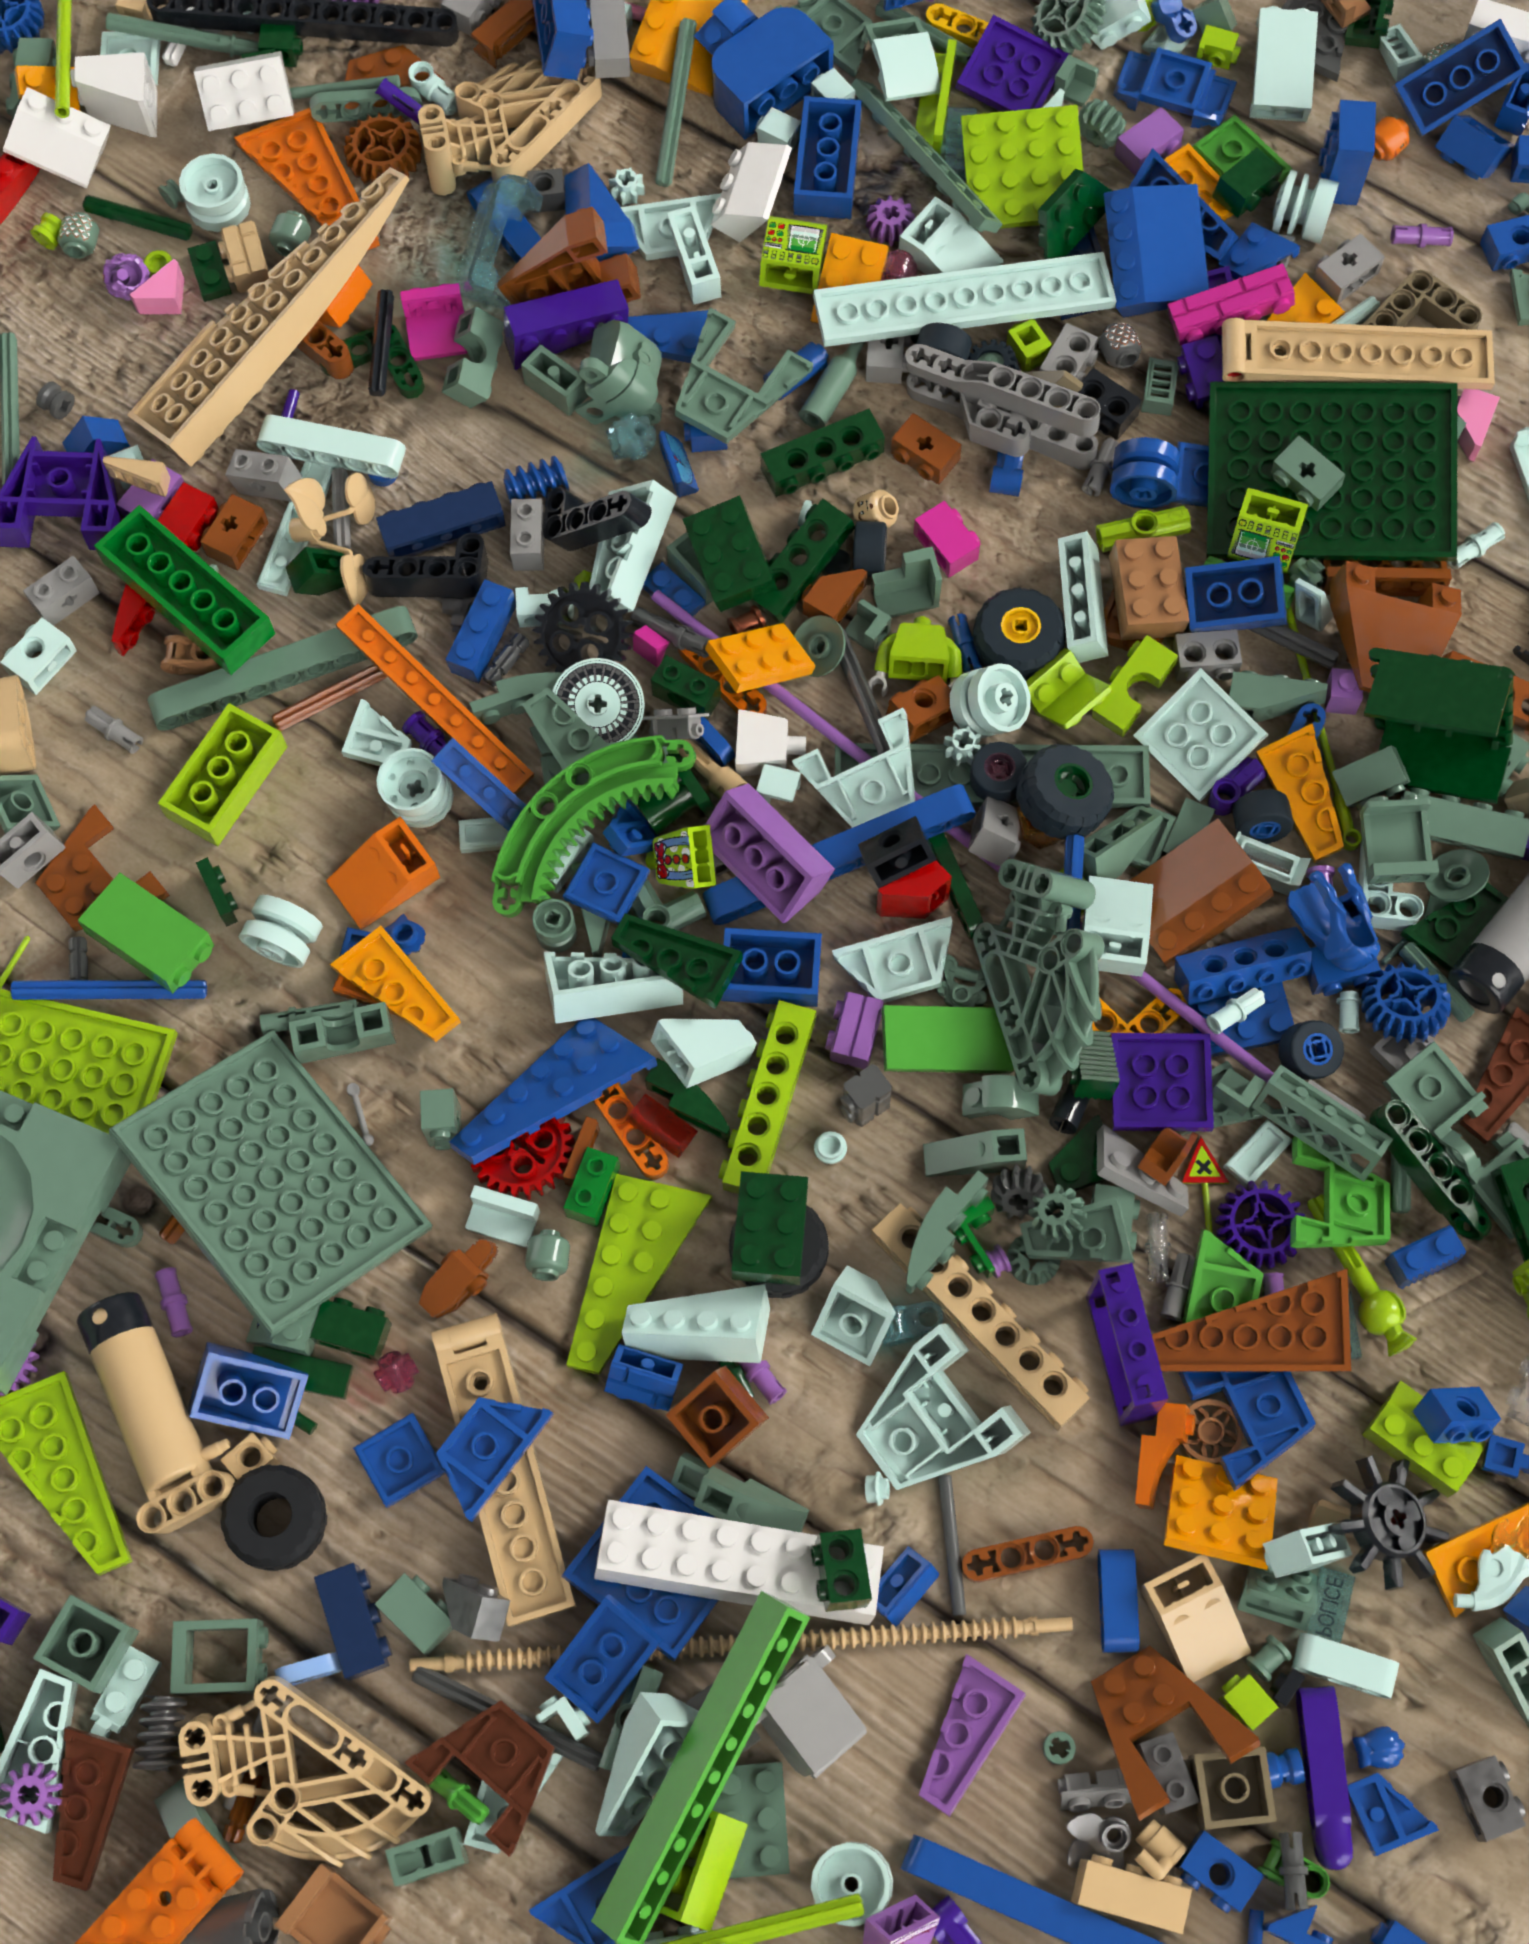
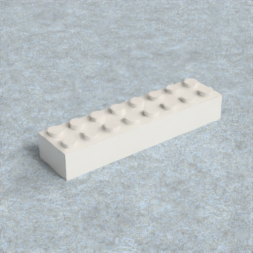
M608 1500L594 1579L750 1606L754 1605L760 1592L763 1591L785 1601L809 1616L869 1626L876 1616L884 1547L864 1543L872 1600L866 1608L825 1612L824 1601L819 1602L816 1593V1580H820L819 1567H814L811 1559V1545H815L818 1535ZM836 1546L829 1548V1553L834 1559L843 1560L846 1558L841 1548ZM842 1581L834 1583V1588L839 1594H851V1589L847 1583Z

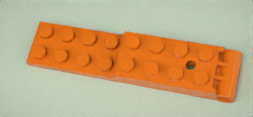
M193 1818L176 1833L174 1839H170L75 1944H180L225 1893L242 1877L244 1870L199 1820ZM167 1891L171 1894L170 1903L166 1899Z

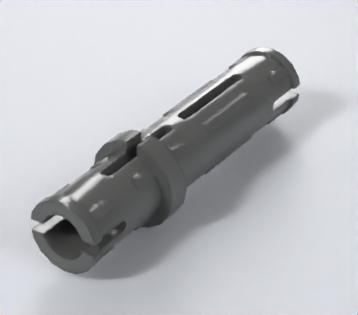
M641 607L635 608L630 618L634 620H631V625L638 628L647 625L660 636L673 643L676 648L690 650L703 658L709 656L705 647L707 642L712 639L697 634L687 625L679 626Z

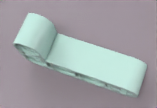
M1362 838L1358 884L1362 886L1368 905H1376L1381 913L1371 912L1373 928L1403 931L1409 926L1415 925L1424 911V904L1418 896L1410 893L1393 892V883L1367 885ZM1400 908L1411 911L1413 917L1404 916L1400 912Z

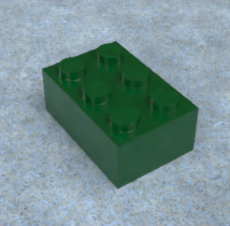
M740 495L683 519L710 593L720 612L778 589L747 508Z
M741 1171L731 1270L732 1280L800 1285L808 1177Z

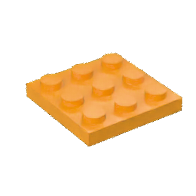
M1176 1455L1173 1463L1163 1545L1268 1570L1264 1558L1266 1551L1263 1543L1273 1540L1278 1479L1256 1474L1234 1492L1222 1465Z

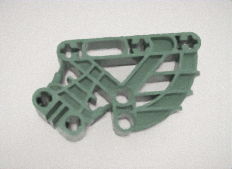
M1008 859L1002 863L998 873L1001 885L1012 890L1009 894L1011 902L1004 912L1006 915L1000 925L989 922L979 924L974 932L973 940L1021 1089L1025 1092L1054 1096L1062 1087V1076L1068 1070L1074 1071L1078 1068L1079 1053L1083 1046L1088 1047L1093 1043L1092 1024L1093 1021L1097 1022L1100 1020L1102 1015L1098 993V960L1104 953V940L1095 933L1075 928L1067 930V920L1071 918L1073 908L1081 910L1089 908L1095 900L1096 892L1095 887L1089 881L1023 861ZM1009 921L1013 922L1012 929L1006 927ZM1056 935L1057 938L1050 942L1052 936ZM1026 964L1036 967L1032 982Z

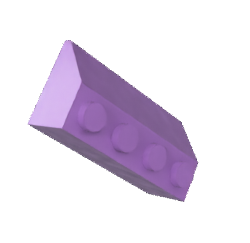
M749 783L725 791L705 824L710 825L713 853L782 923L789 921L819 894L835 870Z

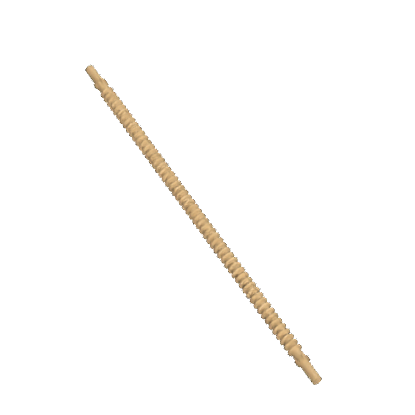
M1013 1616L1011 1621H1006L1002 1617L1000 1622H996L995 1618H992L991 1622H986L982 1618L980 1623H976L972 1619L969 1624H966L965 1620H961L960 1624H955V1621L952 1620L950 1625H945V1622L941 1621L938 1626L932 1621L930 1626H925V1623L921 1622L919 1627H915L914 1623H911L910 1627H905L902 1623L900 1628H895L894 1624H891L889 1629H885L884 1625H881L880 1629H875L871 1625L869 1630H865L864 1626H861L858 1631L854 1627H850V1631H845L841 1627L839 1632H835L833 1628H830L829 1632H824V1629L821 1628L819 1633H814V1630L810 1629L808 1634H804L803 1631L795 1648H800L801 1652H804L806 1647H810L811 1651H814L815 1647L821 1648L828 1644L832 1650L837 1645H840L841 1649H845L846 1645H851V1648L854 1649L856 1644H861V1647L865 1648L868 1643L874 1648L876 1643H881V1646L885 1647L887 1642H891V1645L895 1646L896 1642L899 1641L904 1646L906 1641H911L912 1645H915L918 1640H921L922 1644H926V1640H931L935 1644L937 1639H941L945 1643L948 1638L952 1639V1642H956L957 1638H962V1641L965 1642L967 1637H972V1640L976 1641L979 1636L985 1641L987 1636H992V1639L996 1640L998 1635H1002L1003 1639H1006L1007 1635H1012L1016 1639L1018 1634L1039 1636V1633L1073 1631L1072 1617L1037 1619V1616L1028 1619L1016 1620ZM732 1634L727 1639H724L722 1635H719L718 1639H713V1636L710 1635L708 1640H703L702 1636H699L697 1641L691 1638L680 1653L679 1658L682 1660L684 1655H689L690 1659H693L695 1654H699L700 1658H703L706 1653L711 1658L714 1657V1653H719L723 1657L724 1653L730 1652L736 1638ZM550 1645L547 1646V1650H542L538 1646L535 1651H532L531 1647H527L526 1651H522L518 1647L516 1652H512L510 1648H507L505 1653H502L501 1649H497L496 1653H491V1650L487 1649L485 1654H481V1651L477 1650L474 1655L468 1650L466 1655L445 1653L444 1656L410 1658L409 1666L410 1672H414L417 1667H424L434 1671L445 1670V1673L460 1669H466L470 1673L472 1668H476L478 1672H481L484 1667L489 1672L492 1670V1667H497V1670L501 1671L503 1666H507V1669L511 1670L514 1665L519 1670L522 1669V1665H527V1668L531 1669L534 1664H537L538 1668H542V1664H547L551 1668L552 1664L556 1663L565 1649H562L561 1645H558L555 1650ZM656 1649L650 1656L649 1661H653L654 1657H659V1660L662 1661L665 1655Z

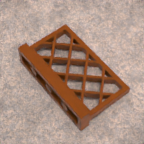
M1322 560V564L1325 566L1323 570L1325 581L1321 586L1322 591L1326 595H1330V581L1341 568L1330 567L1331 560ZM1347 560V561H1351V562H1355V563H1359V564H1360V562L1363 561V560ZM1372 560L1378 565L1374 567L1375 593L1387 596L1421 597L1432 582L1449 587L1452 579L1451 568H1447V561H1433L1438 565V568H1425L1421 565L1424 561H1403L1409 567L1395 568L1390 564L1393 561Z

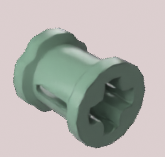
M1268 1635L1265 1638V1645L1253 1657L1248 1656L1245 1659L1251 1670L1267 1683L1272 1680L1271 1674L1284 1661L1288 1662L1293 1658L1288 1649L1272 1635Z

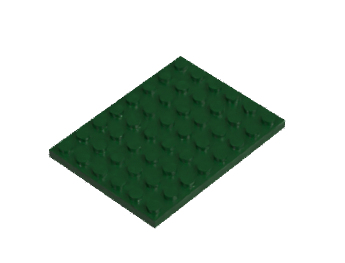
M1210 382L1206 558L1209 555L1215 558H1229L1227 557L1248 488L1299 502L1296 493L1288 487L1280 486L1274 480L1271 471L1274 460L1300 436L1345 473V478L1338 491L1318 511L1311 506L1307 507L1292 559L1304 557L1306 560L1316 558L1317 560L1456 561L1457 383Z

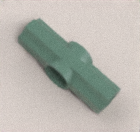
M643 1666L628 1685L621 1705L615 1713L614 1724L598 1767L608 1771L612 1770L623 1729L622 1718L624 1714L631 1710L640 1692L658 1693L664 1673Z

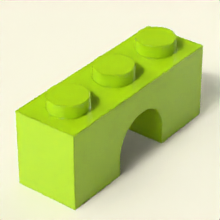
M1148 635L1145 636L1142 642L1137 640L1132 645L1127 654L1129 660L1123 667L1118 665L1109 678L1112 691L1105 696L1101 704L1092 709L1093 719L1122 738L1141 714V704L1129 696L1127 692L1129 687L1136 682L1146 681L1159 689L1177 665L1178 655Z

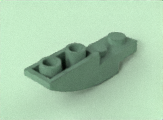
M532 673L496 681L498 693L469 702L472 714L485 725L496 723L500 718L510 714H523L526 711L522 703L546 688L553 691L562 673Z
M979 1170L958 1194H955L946 1186L926 1214L917 1233L907 1270L905 1290L910 1295L916 1288L923 1290L934 1276L931 1273L932 1269L938 1263L944 1265L956 1251L952 1247L956 1237L949 1232V1229L955 1232L967 1218L964 1212L972 1204L977 1207L987 1196L988 1191L985 1188L989 1178Z
M688 1452L680 1456L670 1483L678 1490L695 1498L693 1506L720 1519L802 1533L810 1511L751 1478L744 1483L714 1466L709 1468L703 1460Z

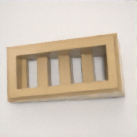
M110 456L103 458V464L110 477L164 497L167 496L171 477L163 462Z

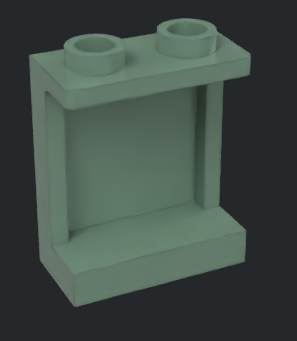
M1407 795L1402 797L1401 800H1388V797L1378 796L1370 798L1360 810L1367 885L1432 882L1438 875V860L1432 859L1427 810L1431 806L1429 798L1420 799L1419 795Z

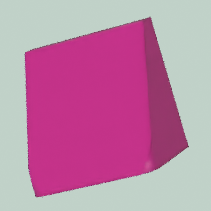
M644 625L634 632L633 651L658 667L669 645V641L647 625Z

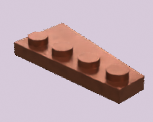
M1518 1007L1513 1011L1475 1089L1477 1093L1482 1091L1487 1096L1483 1101L1487 1104L1488 1108L1473 1119L1466 1113L1459 1122L1461 1126L1484 1145L1529 1095V1016Z
M68 1726L64 1732L66 1746L61 1770L63 1789L62 1796L59 1797L62 1799V1803L58 1807L60 1822L59 1831L56 1833L53 1881L88 1891L92 1886L135 1747Z

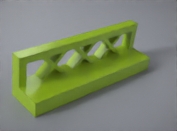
M948 39L946 54L934 52L940 79V94L920 96L915 127L919 134L940 156L955 65L957 40Z

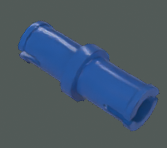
M957 614L960 626L957 625L954 615L948 619V625L950 626L954 643L961 651L963 673L971 671L970 664L973 665L974 670L982 668V665L974 647L967 616L965 614Z

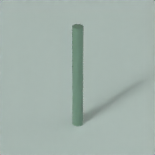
M399 75L293 87L290 88L292 100L310 98L320 92L377 89L384 78H387L396 87H400L401 82Z

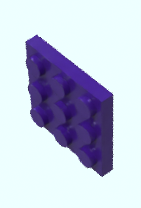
M993 14L958 79L955 89L1000 112L1042 108L1054 85L1055 76L1069 53H1065L1058 47L1056 49L1051 48L1049 42Z
M1111 1033L1110 1037H1112L1111 1042H1113L1112 1047H1114L1113 1052H1115L1114 1057H1116L1115 1062H1117L1116 1067H1118L1117 1072H1119L1118 1077L1120 1078L1112 1097L1113 1131H1162L1164 1128H1171L1174 1131H1213L1210 1034Z

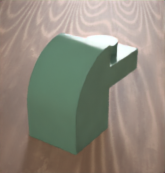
M982 1076V1081L963 1084L962 1116L972 1119L998 1114L1010 1120L1039 1116V1094L1022 1090L1017 1076Z

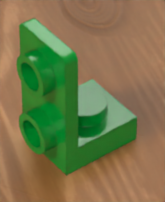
M989 1196L985 1197L977 1207L974 1205L970 1206L964 1212L967 1216L965 1221L955 1232L952 1231L957 1242L961 1246L965 1244L972 1254L969 1256V1260L978 1274L983 1272L987 1279L994 1275L995 1268L970 1228L973 1227L975 1230H978L992 1221L990 1216L993 1215L995 1206Z

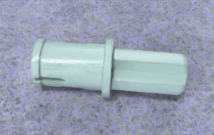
M1252 988L1237 999H1229L1226 1002V1006L1206 1018L1209 1029L1215 1034H1220L1234 1023L1245 1021L1248 1014L1265 1003V994L1262 990L1259 991L1257 988Z

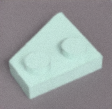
M360 699L341 752L343 757L381 766L387 757L398 750L411 748L412 743L404 733L396 730L389 720L383 715L380 716L372 709L366 700Z

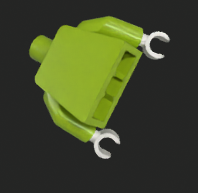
M919 616L914 619L913 623L903 622L899 625L897 633H892L879 645L874 670L877 672L876 676L872 677L869 681L870 690L873 693L874 685L882 684V697L887 694L886 673H888V678L919 681L924 679L928 681L939 675L945 683H947V678H950L948 686L952 689L953 683L962 674L961 651L951 638L946 637L944 627L941 625H931L929 618Z

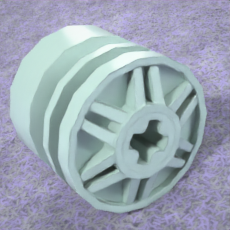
M1290 170L1289 175L1281 184L1275 203L1272 231L1279 233L1283 220L1289 221L1286 235L1291 236L1296 225L1300 224L1303 225L1302 240L1320 244L1339 182L1320 178L1314 190L1308 189L1309 174L1305 173L1301 186H1297L1294 183L1298 171Z
M406 748L396 751L385 759L379 768L376 779L378 793L395 817L401 816L408 827L414 828L433 826L444 819L451 809L454 798L452 784L447 776L431 762L434 756L423 749Z

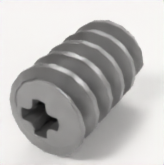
M145 1695L152 1699V1701L142 1704L140 1709L149 1713L150 1716L139 1719V1724L148 1728V1731L138 1733L136 1738L145 1742L146 1745L136 1748L134 1752L143 1757L144 1760L133 1763L132 1768L170 1771L168 1770L169 1766L179 1764V1759L170 1755V1752L179 1750V1744L172 1741V1737L178 1736L181 1729L175 1727L174 1723L185 1720V1715L177 1712L176 1708L187 1705V1701L176 1697Z

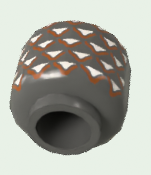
M1112 323L1103 330L1098 341L1099 349L1106 362L1111 367L1125 369L1135 364L1142 350V344L1132 326L1126 323Z

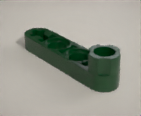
M943 832L929 838V842L936 856V861L952 876L949 897L967 937L972 939L979 924L983 923V919Z

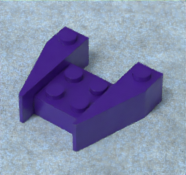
M31 437L0 490V547L30 548L35 516L82 517L80 531L89 550H96L94 545L122 521V515L116 505L118 497L114 478L109 476L103 464V458L108 455L101 439H96L94 453L43 451L37 437Z

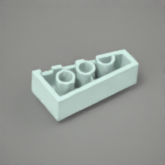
M655 480L609 491L608 495L626 490L648 503L652 511L648 523L642 528L598 542L589 585L590 590L594 584H601V594L605 590L611 589L610 600L621 598V602L617 606L619 610L628 608V612L634 611L677 499L676 495Z
M544 952L546 982L555 1023L683 1005L682 988L634 958H622L617 956V953H604V958L585 957L584 952H571V957H556L555 952Z
M754 1285L628 1305L622 1329L625 1346L666 1359L761 1363L770 1314L766 1285Z

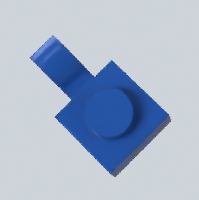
M1491 1435L1487 1440L1481 1469L1514 1479L1518 1477L1519 1470L1529 1474V1455L1523 1454L1525 1444Z

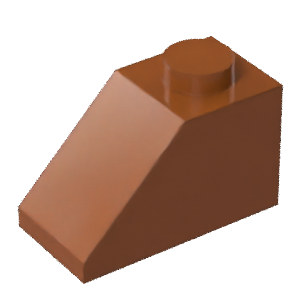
M858 569L819 577L813 586L811 584L808 585L802 594L803 614L809 618L818 615L828 616L840 624L867 586V571Z

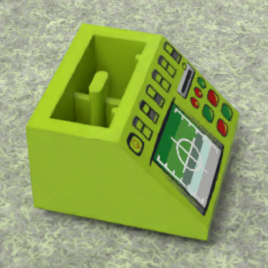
M769 216L761 257L759 286L813 294V291L818 289L822 273L827 225Z
M1248 488L1227 557L1242 561L1280 556L1283 573L1287 574L1308 504Z

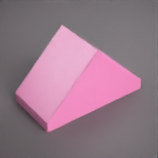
M175 259L171 260L129 294L139 314H181L184 277L178 262Z

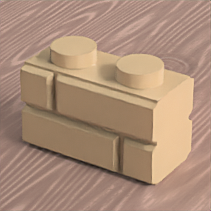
M251 220L240 223L238 226L232 225L222 228L220 232L223 241H219L218 246L222 259L228 258L230 264L224 266L229 283L235 282L238 292L243 293L255 283L258 284L269 279V270L255 222Z

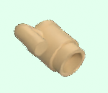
M1153 1818L1135 1838V1841L1142 1846V1851L1134 1860L1154 1879L1162 1880L1189 1847L1179 1840L1164 1824L1161 1826Z

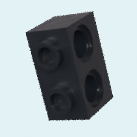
M1093 368L1081 381L1084 384L1078 393L1096 398L1095 400L1098 401L1101 408L1098 430L1104 435H1110L1118 440L1138 417L1142 400ZM1111 413H1118L1120 416H1115Z

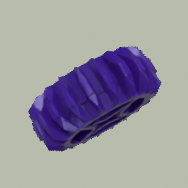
M1253 1180L1247 1183V1190L1242 1185H1237L1235 1194L1228 1192L1225 1196L1227 1203H1220L1218 1210L1223 1215H1218L1215 1218V1223L1224 1226L1217 1229L1216 1235L1227 1237L1223 1243L1228 1247L1231 1246L1247 1262L1253 1260V1266L1258 1270L1261 1268L1263 1261L1270 1270L1274 1268L1275 1260L1280 1265H1284L1287 1262V1256L1293 1258L1297 1254L1296 1248L1290 1247L1291 1221L1296 1215L1306 1217L1304 1213H1295L1301 1205L1300 1201H1294L1293 1203L1288 1201L1292 1195L1291 1191L1281 1195L1278 1193L1281 1189L1280 1184H1275L1272 1190L1268 1189L1267 1180H1262L1259 1189ZM1250 1202V1218L1235 1224L1237 1209L1243 1204ZM1264 1202L1275 1207L1280 1213L1268 1211ZM1257 1219H1259L1261 1224L1268 1225L1264 1231L1261 1226H1255L1254 1223ZM1281 1226H1286L1284 1242L1272 1248V1231L1278 1230ZM1249 1236L1253 1238L1257 1247L1248 1244L1242 1237Z

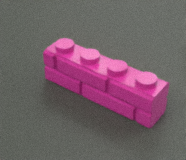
M1281 263L1168 304V314L1178 343L1181 346L1182 344L1204 339V337L1215 333L1222 335V323L1230 318L1260 320L1263 316L1271 313L1283 314L1291 306L1295 305V292L1285 266Z

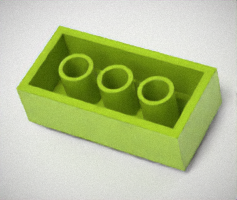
M228 703L159 800L158 805L165 817L218 847L288 746L281 731Z

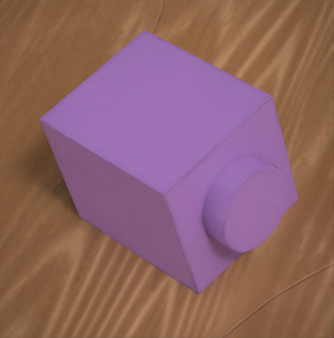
M1332 668L1326 681L1328 687L1324 711L1355 715L1363 700V690H1359L1353 670Z

